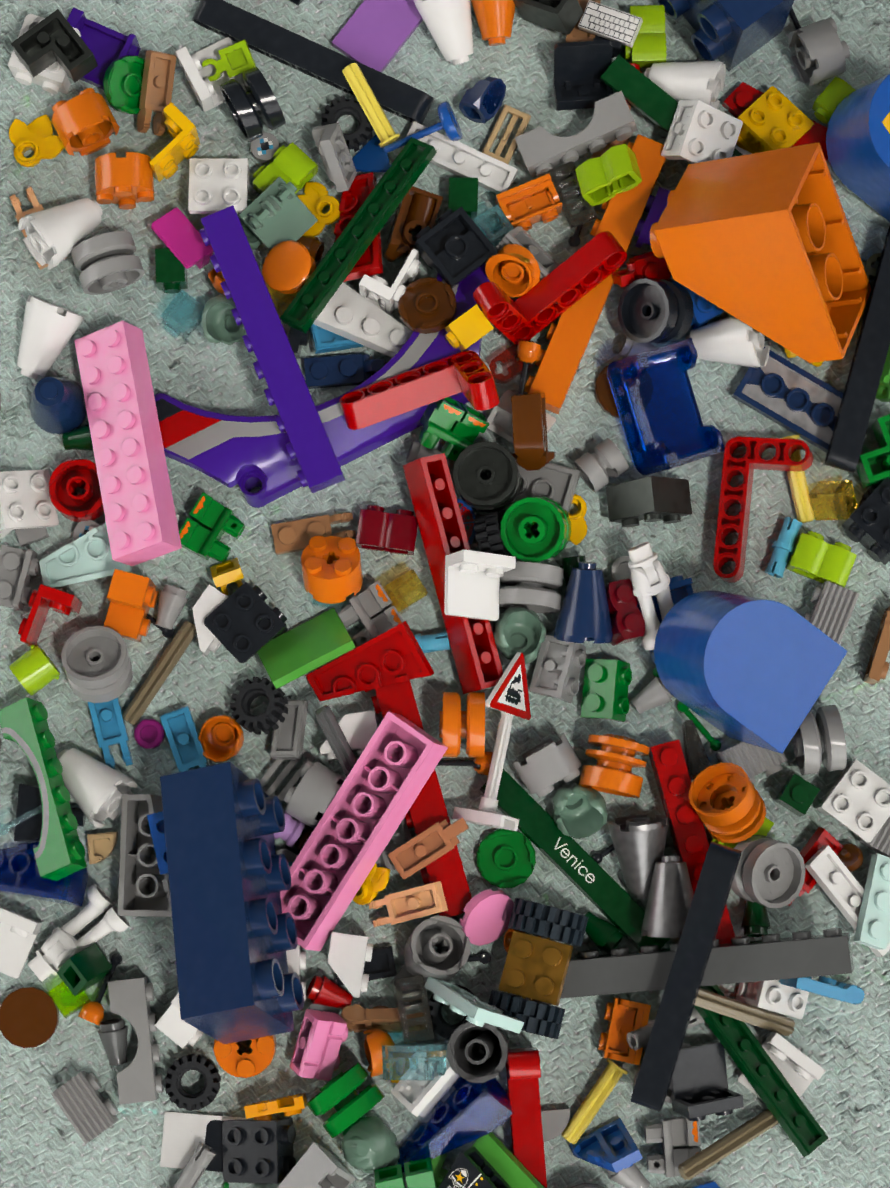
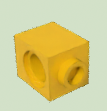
M476 304L445 327L448 332L445 337L454 349L459 347L461 351H464L493 330L494 327Z

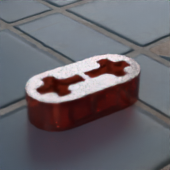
M512 345L491 361L489 367L494 382L505 384L522 373L523 362L520 360L516 361L518 345ZM510 362L512 363L507 369L508 375L504 376L502 373L497 375L495 373L497 371V364L500 363L502 366H505ZM535 362L529 364L528 369L535 364Z

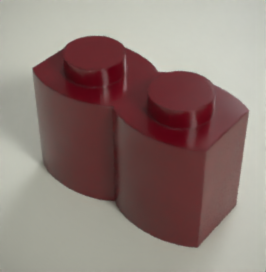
M368 505L367 509L360 510L356 546L358 548L414 555L418 528L417 518L413 516L414 512L398 509L396 513L384 512L385 508L375 505Z
M628 578L606 584L605 589L613 631V641L610 643L615 646L632 642L644 636L645 622L640 610L637 608L638 599L633 594L632 581Z

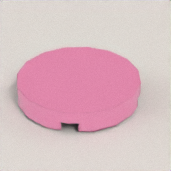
M484 890L475 895L466 904L463 910L465 915L463 920L460 918L459 924L463 927L462 930L469 938L471 944L479 946L490 944L508 929L514 903L502 890Z

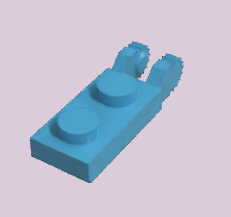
M117 697L103 703L88 702L98 745L103 751L106 765L115 769V759L112 756L110 746L117 744L121 746L122 758L126 766L133 765L128 744L130 740L122 716L119 698Z
M189 706L161 715L160 719L179 772L189 771V769L197 766L200 768L207 767L208 759L202 754L204 752L203 747L198 740L199 734Z
M819 976L818 981L812 980V977L779 980L782 985L859 1005L865 998L863 988L837 982V980Z

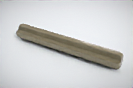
M185 621L122 714L124 720L132 725L137 724L197 634L194 624L189 621Z
M702 988L699 989L695 1006L784 1036H789L794 1031L795 1022L790 1018Z
M769 1109L764 1110L678 1166L681 1177L684 1180H691L777 1125L778 1121Z

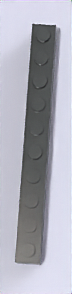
M831 928L823 930V935L811 936V931H798L792 933V938L780 939V934H766L761 936L762 940L750 941L749 936L731 938V943L719 944V939H715L701 986L852 973L854 966L850 933H842V928ZM679 942L670 944L671 949H659L658 945L641 946V951L629 952L628 947L610 949L611 954L599 955V950L581 952V957L570 958L561 998L664 990Z

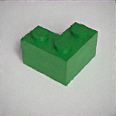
M890 414L877 418L871 425L879 449L862 454L859 457L856 470L863 489L874 486L877 482L884 479H890Z

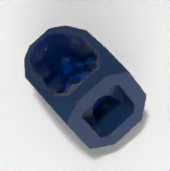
M488 76L485 79L479 80L473 88L466 91L460 101L459 109L469 120L476 123H486L495 116L501 107L506 94V85L502 79Z

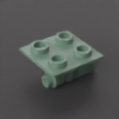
M280 176L238 215L269 251L283 241H297L318 221L295 194L297 188L291 182L286 184Z

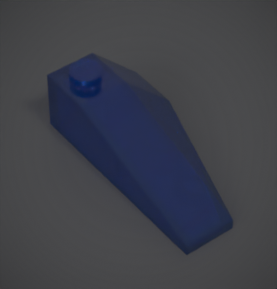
M26 842L15 847L0 849V892L82 907L88 881L87 867L58 881L40 877L33 851L34 848L38 847L39 842L30 844Z
M460 1076L452 1085L455 1090L446 1101L442 1102L440 1100L434 1106L435 1111L431 1119L427 1123H419L399 1147L400 1158L398 1164H401L403 1173L405 1172L404 1163L429 1157L432 1160L487 1135L498 1126L506 1123L513 1112L509 1096L498 1080L493 1078L483 1083H472Z

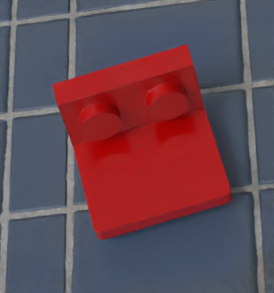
M40 584L39 589H34L31 594L29 606L32 608L28 618L24 617L18 631V634L21 635L20 641L29 647L37 644L50 608L55 612L69 616L71 611L79 614L83 603L72 594Z

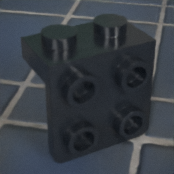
M611 41L557 43L554 46L553 88L557 111L595 108L596 101L613 94V89L600 79L612 64Z
M889 478L884 479L859 508L842 524L846 535L852 541L860 542L867 549L868 555L873 560L882 562L884 565L890 561Z
M247 582L240 586L204 620L205 626L239 663H246L276 635L280 636L288 630L284 623L287 620L285 615L276 606L271 609L264 602L268 597L257 585L251 588Z
M716 1041L681 1048L670 1083L674 1112L687 1117L689 1121H701L706 1119V1115L714 1113L715 1115H729L733 1113V1109L744 1107L743 1095L728 1089L725 1049L720 1042Z
M293 1118L224 1121L222 1124L223 1179L228 1183H281L296 1165L293 1151L296 1130L293 1126Z

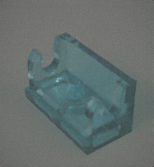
M447 1044L383 1045V1080H433L435 1062L438 1065V1076H444L446 1072Z

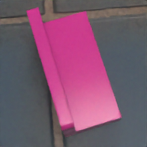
M178 207L152 223L151 229L185 268L189 269L196 264L201 269L209 264L210 256L214 252L212 246H205L199 231Z

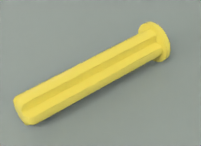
M351 63L347 65L342 72L381 142L379 144L380 148L394 142L400 135L394 132L358 64Z
M792 435L780 439H800V435ZM796 450L792 454V461L798 462L802 460L800 450ZM787 471L797 520L802 523L811 522L815 517L805 472Z
M609 1058L607 1059L609 1064L562 1132L563 1138L572 1144H576L622 1075L628 1074L625 1069Z

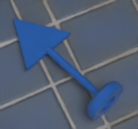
M445 101L438 105L437 111L441 122L380 148L379 144L381 142L378 136L375 135L352 158L356 171L386 172L391 166L388 153L405 146L411 137L418 140L444 129L450 140H461L463 138L462 132L450 104Z

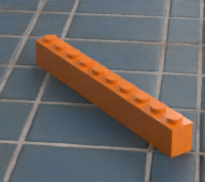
M639 134L634 143L629 141L628 147L635 153L642 182L631 190L617 193L612 199L603 203L601 209L605 210L602 220L596 218L590 235L596 236L604 231L611 232L626 253L666 161V158L661 156L664 144ZM612 274L562 313L558 324L552 322L546 336V339L550 340L547 350H540L539 358L535 362L539 369L535 377L529 376L524 389L527 393H545L546 410L559 414L612 289Z

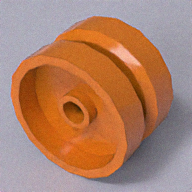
M443 692V705L439 716V738H442V744L448 747L443 757H458L461 739H466L467 755L469 757L484 758L485 692H469L466 699V711H461V696L458 692Z

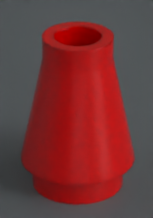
M315 975L306 992V998L311 999V1003L342 1010L344 1007L350 1006L353 998L351 993L345 991L324 975L322 977Z

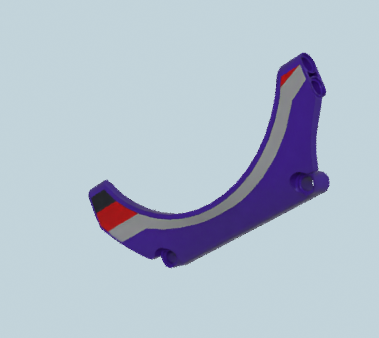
M485 264L452 288L457 302V311L453 321L477 304L473 298L475 289L485 282H490L485 273ZM437 272V278H436V279H438V281L444 283V282H445L444 279H443V278L440 276V274ZM445 328L436 333L429 334L413 332L398 353L387 364L362 384L343 395L462 351L459 347L454 349L445 337L448 333ZM482 338L464 351H475L480 357ZM158 392L154 394L166 457L199 470L229 488L238 484L247 503L254 508L263 507L302 487L296 472L301 469L298 459L292 460L289 455L286 443H289L290 439L287 432H280L275 420V416L278 415L252 417L225 415L184 404L164 393ZM462 392L450 396L459 401V403L466 404L469 402ZM343 395L317 405L316 408L341 467L422 426L420 419L428 405L357 430L347 427L339 401ZM261 487L258 492L250 493L253 488Z

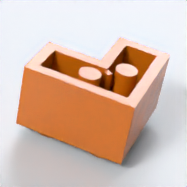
M115 569L107 594L110 605L103 627L111 628L119 633L122 638L140 642L142 636L146 637L151 623L150 619H146L150 607L155 608L159 591L155 590L156 586L148 577Z

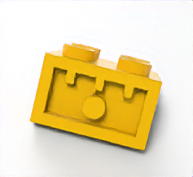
M771 86L738 116L737 119L741 120L743 125L736 144L752 154L789 148L812 128L814 122L777 88Z
M172 102L163 109V113L166 119L164 123L168 127L167 133L173 140L150 161L154 177L158 182L164 178L169 179L178 170L177 165L185 158L188 160L193 157L199 150L200 140L196 126Z

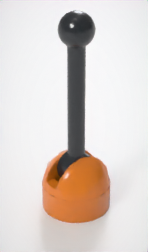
M528 341L518 342L517 356L523 362L518 394H524L529 364L539 358L541 345Z
M485 751L484 758L474 757L473 760H440L437 766H473L478 774L488 775L493 752Z
M118 953L111 956L110 960L113 967L106 974L95 1001H90L83 1005L78 1017L100 1026L104 1018V1009L100 1004L117 965H120L123 960L122 956Z

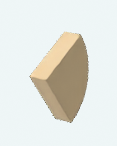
M117 831L87 834L90 865L105 860L113 852L118 840Z

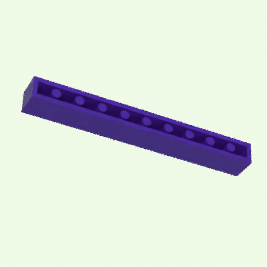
M232 205L201 218L204 228L200 229L199 232L205 246H212L214 255L210 256L216 273L222 271L225 281L220 284L226 298H233L236 308L231 309L237 325H244L247 334L242 336L248 352L254 351L258 361L253 363L259 380L265 378L269 388L264 389V393L269 405H276L280 415L275 416V420L280 432H287L290 442L286 443V447L291 459H298L301 469L296 472L303 488L309 486L311 492L315 493L344 481L345 477L234 206Z

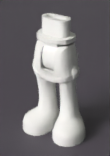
M643 542L627 550L631 560L628 562V567L631 568L633 594L637 596L645 622V634L642 636V643L645 650H654L660 622L655 611L652 596L656 595L662 620L674 604L669 588V575L665 573L663 566L657 559V553L652 552L650 543Z
M95 883L87 890L89 902L85 908L63 926L53 929L52 935L42 945L41 950L38 949L35 952L37 956L28 963V966L42 982L51 974L56 976L58 970L71 956L97 943L114 931L121 933L130 927L125 916H117L118 908L114 907V902ZM106 912L103 919L78 940L75 939L74 936L85 926Z

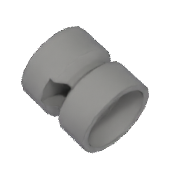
M609 438L596 445L593 454L586 452L574 461L576 470L581 472V478L595 493L609 483V477L617 478L629 469L626 459Z

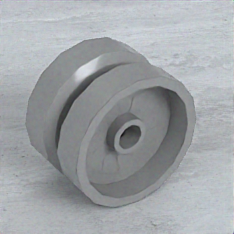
M113 231L103 233L79 243L72 249L71 255L75 267L78 270H82L79 279L85 294L97 295L125 288L143 277L145 272L140 258L133 255L136 251V246L131 232Z
M515 562V569L504 572V576L500 577V582L509 586L499 589V608L507 610L509 607H523L533 610L535 613L560 612L561 595L549 589L562 586L563 569L549 564Z
M91 626L75 632L65 642L61 651L62 665L69 686L76 696L83 701L103 703L121 696L126 691L133 678V671L126 643L119 633L108 627Z
M836 705L819 707L815 717L809 711L792 738L794 754L801 775L818 773L821 764L824 765L828 772L845 769L847 763L846 741L838 708Z
M752 835L734 847V849L742 851L731 889L737 896L768 908H782L790 904L799 895L804 884L806 869L804 859L797 848L763 835Z

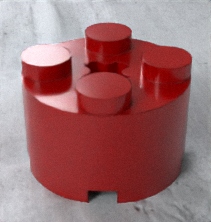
M87 459L68 460L61 463L53 471L49 479V494L53 505L64 517L74 522L93 521L102 516L104 509L96 464ZM77 487L84 488L86 492L83 495H77L75 489Z

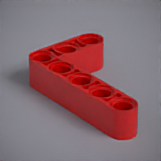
M604 231L592 238L516 301H513L494 282H485L478 286L473 293V298L486 318L509 340L518 345L519 341H529L616 271L626 261L627 254L613 234L609 231Z
M468 350L343 395L339 401L347 427L357 430L461 392L473 408L479 411L497 406L500 399L492 372L475 351Z
M738 436L731 438L726 443L713 562L715 573L724 582L735 583L741 579L744 573L754 469L796 472L807 470L812 465L813 454L804 441L798 439ZM742 446L747 448L746 454L742 458L737 459L733 457L736 448ZM766 449H776V454L772 459H762V454ZM796 450H804L806 452L803 460L798 462L792 461L791 456ZM734 476H744V481L739 487L730 486L731 479ZM731 505H741V511L738 515L728 516V508ZM729 533H738V540L735 544H725V538ZM726 562H735L736 567L732 573H722V567Z
M536 1047L508 1049L506 1074L513 1155L544 1188H547L538 1078H541L539 1051Z

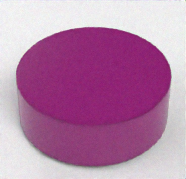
M146 719L136 726L134 737L141 747L155 749L163 743L165 731L163 726L156 720Z

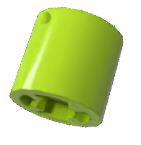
M38 644L31 645V649L9 665L12 673L31 696L52 680H58L60 675L59 670Z

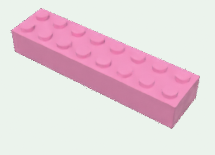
M122 320L76 339L74 342L112 560L135 566L181 549L182 545L143 331Z
M390 711L387 712L291 865V888L280 891L282 913L289 912L292 915L297 930V944L305 950L321 951L448 749L447 746L402 715Z

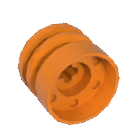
M590 734L588 743L600 747V750L586 749L585 755L596 759L597 764L582 766L579 785L604 793L639 798L643 778L631 773L632 768H645L647 762L634 758V756H648L650 747L624 736Z
M733 763L711 765L700 772L691 784L689 790L690 804L714 839L722 843L735 844L747 840L757 833L764 823L766 816L765 803L742 767Z

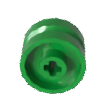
M532 496L516 501L506 510L501 521L500 535L505 548L512 556L524 562H540L557 556L566 548L571 537V521L568 512L558 501L544 496ZM536 523L539 524L537 530L540 534H536L533 531V526Z
M360 1062L356 1063L346 1072H340L321 1087V1092L306 1104L315 1116H322L331 1108H334L335 1112L323 1124L331 1138L336 1137L385 1097L376 1084H370L358 1093L356 1088L366 1081L368 1076Z

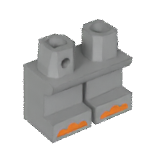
M378 580L359 595L349 599V605L338 613L340 620L346 628L359 620L365 629L352 637L357 647L404 622L395 606H392V601Z
M683 1116L660 1119V1123L644 1126L645 1142L662 1144V1154L647 1155V1171L650 1173L664 1174L666 1177L681 1176L678 1166L701 1151V1148L698 1146L701 1145L699 1121H689L687 1117ZM703 1172L696 1177H703Z

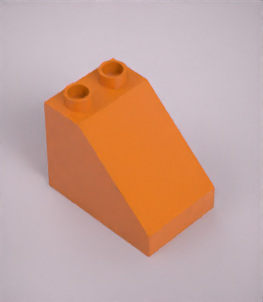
M819 142L688 164L676 189L669 192L667 206L659 221L653 223L650 229V244L654 255L657 258H665L673 279L809 363L844 358L872 289Z

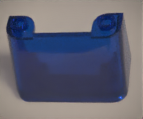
M692 338L612 362L607 368L608 381L635 468L642 475L669 470L723 452L725 449L721 432L713 425L703 426L687 370L695 367L698 357Z

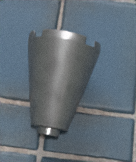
M647 815L615 818V823L612 821L608 822V829L628 892L635 894L636 899H647L655 863L662 862V856H664L668 818L662 815H656V820H650L647 818Z
M662 856V862L655 863L641 936L676 938L682 935L694 893L686 862H680V856Z
M465 1022L456 1028L448 1041L447 1059L452 1070L457 1075L472 1083H483L495 1078L504 1069L508 1059V1044L505 1036L496 1026L484 1023L483 1027H480L470 1022Z

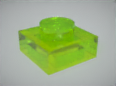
M64 982L48 991V994L65 1018L91 1001L85 991L74 996Z

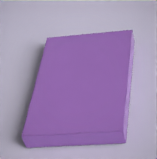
M364 0L334 38L332 46L348 58L382 73L423 19L415 6L414 0Z

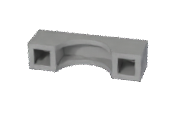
M621 90L596 101L591 122L583 131L576 135L559 137L550 134L540 126L515 137L525 165L531 177L536 175L544 176L558 165L574 163L579 159V156L588 152H599L606 147V144L615 140H626L638 129Z
M147 977L108 982L110 1012L127 1019L134 1027L138 1039V1048L133 1061L128 1067L117 1073L119 1104L159 1099V1093H163L164 1087L162 1074H157L156 1062H160L159 1044H154L153 1032L157 1031V1027L154 1026L157 1023L156 1013H151L150 1001H154L153 983H148Z

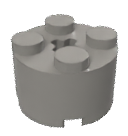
M833 18L819 20L789 33V48L794 46L796 55L791 58L798 75L804 83L810 82L809 86H813L841 75L846 71L845 59L850 57V51L847 43L840 41Z
M564 733L558 735L559 741L553 742L550 738L522 755L524 761L520 764L517 759L512 762L530 794L536 793L539 798L543 797L555 789L553 784L562 779L565 783L569 782L581 774L578 768L582 764Z
M308 761L300 773V776L303 777L297 787L292 786L289 789L284 801L286 802L287 814L315 829L346 778L319 762L313 763Z
M434 916L421 922L410 934L404 946L406 970L425 983L428 977L447 982L452 979L467 962L471 948L470 940L463 932V927L459 922L446 916ZM433 946L438 947V953H436L435 949L432 948Z

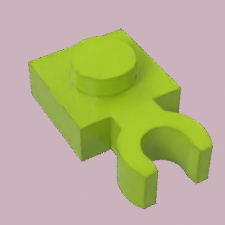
M246 40L219 50L220 60L207 59L202 62L203 67L212 64L216 68V73L208 77L209 81L218 80L224 71L227 72L229 78H232L253 67H257Z

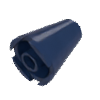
M45 377L36 384L30 399V412L35 423L42 430L51 434H63L78 429L87 417L83 388L74 380L66 377Z
M582 561L579 562V567H572L554 629V638L557 640L574 643L594 641V644L610 643L613 641L603 571L601 568H596L597 563Z

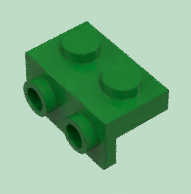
M586 658L580 717L625 722L626 714L629 711L628 687L632 681L630 663L615 659Z

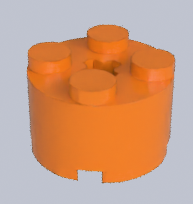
M93 88L84 89L78 96L68 101H59L52 107L54 114L51 122L67 153L74 156L73 152H80L81 156L97 152L111 142L109 137L113 132L115 135L119 132V125L104 97L96 93Z
M116 152L104 154L96 158L94 167L96 202L98 204H118L120 209L128 210L136 208V203L154 201L153 170L150 165L151 158L148 155L137 152H126V157L116 158Z
M314 536L309 540V545L306 546L301 555L303 582L306 592L311 593L316 601L327 604L344 602L346 597L353 592L356 595L362 587L363 577L360 551L356 546L355 540L350 537L343 538L337 536Z
M275 1035L250 1039L252 1041L250 1044L251 1053L249 1051L240 1052L241 1045L238 1042L223 1044L215 1039L213 1050L216 1060L224 1071L235 1077L248 1078L258 1075L271 1064L275 1057L277 1048Z

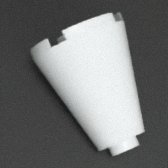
M414 0L417 10L446 62L452 60L453 65L470 61L468 55L474 53L470 0Z
M721 61L653 63L651 68L647 67L644 75L678 103L679 100H699L718 109L721 100L717 99L720 91L724 89L726 65Z
M83 198L25 215L19 220L18 227L20 231L25 229L27 237L23 241L31 255L41 266L47 263V269L51 270L71 253L72 249L81 243L102 222L101 216L103 212L95 200Z
M29 295L26 301L17 366L22 368L20 374L37 380L38 375L44 377L82 323L83 316Z
M734 316L692 329L690 336L686 337L687 352L691 353L695 359L754 368L766 366L770 345L764 346L765 335Z
M76 748L64 749L57 755V759L61 762L63 768L61 774L64 784L91 824L96 828L104 827L105 824L102 821L108 817L114 820L122 813V794H133L131 792L132 787L137 788V784L132 778Z

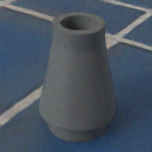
M118 1018L101 1022V1030L98 1031V1034L107 1054L109 1065L115 1066L126 1063L128 1026L124 1025V1019Z

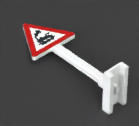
M523 652L515 654L485 702L486 707L501 712V719L498 725L484 797L481 796L479 809L454 807L453 819L459 820L463 817L467 823L511 831H517L519 819L496 811L499 802L497 795L513 716L524 720L531 719Z

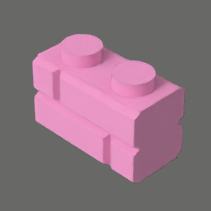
M307 1009L289 1067L302 1078L330 1081L333 1071H336L340 1064L339 1050L341 1044L348 1037L347 1022L340 1015L333 1012Z

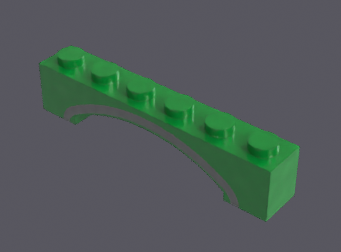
M25 697L0 709V726L3 738L16 742L27 756L36 775L42 802V829L39 845L33 851L40 877L58 881L86 868L87 865L84 858L86 853L83 844L79 840L77 832L78 823L70 807V793L64 785L61 774L63 768L55 752V738L49 730L47 710L42 702Z

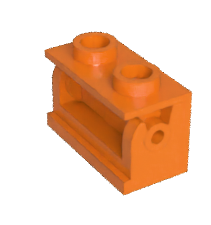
M549 173L497 194L495 198V205L507 232L518 226L528 231L537 222H551L559 217L563 206Z
M613 997L612 1003L607 1002L604 1013V1020L608 1021L606 1033L601 1032L598 1043V1050L602 1051L603 1058L640 1065L643 1047L638 1050L631 1049L626 1036L628 1032L648 1025L651 1005Z

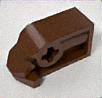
M413 186L398 205L383 251L385 259L389 262H394L404 255L406 257L410 255L416 242L412 240L413 235L411 232L415 231L418 234L427 226L431 229L434 227L443 199L442 196Z
M545 393L512 395L515 453H511L516 463L525 470H540L556 457L555 451H548Z

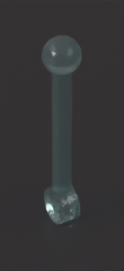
M42 803L37 808L7 824L0 823V835H6L10 828L42 812Z

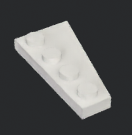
M345 283L340 285L313 323L320 328L392 358L413 333L412 330Z

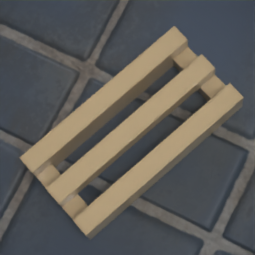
M505 104L482 153L509 165L518 146L515 137L505 157L503 158L500 155L518 118L523 120L515 137L524 134L531 116ZM508 113L512 114L513 116L495 153L490 152Z

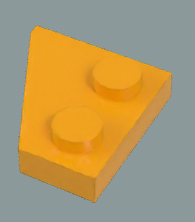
M306 1093L246 1104L244 1106L246 1119L270 1120L272 1119L271 1114L281 1112L284 1113V1117L300 1114L302 1109L307 1106Z

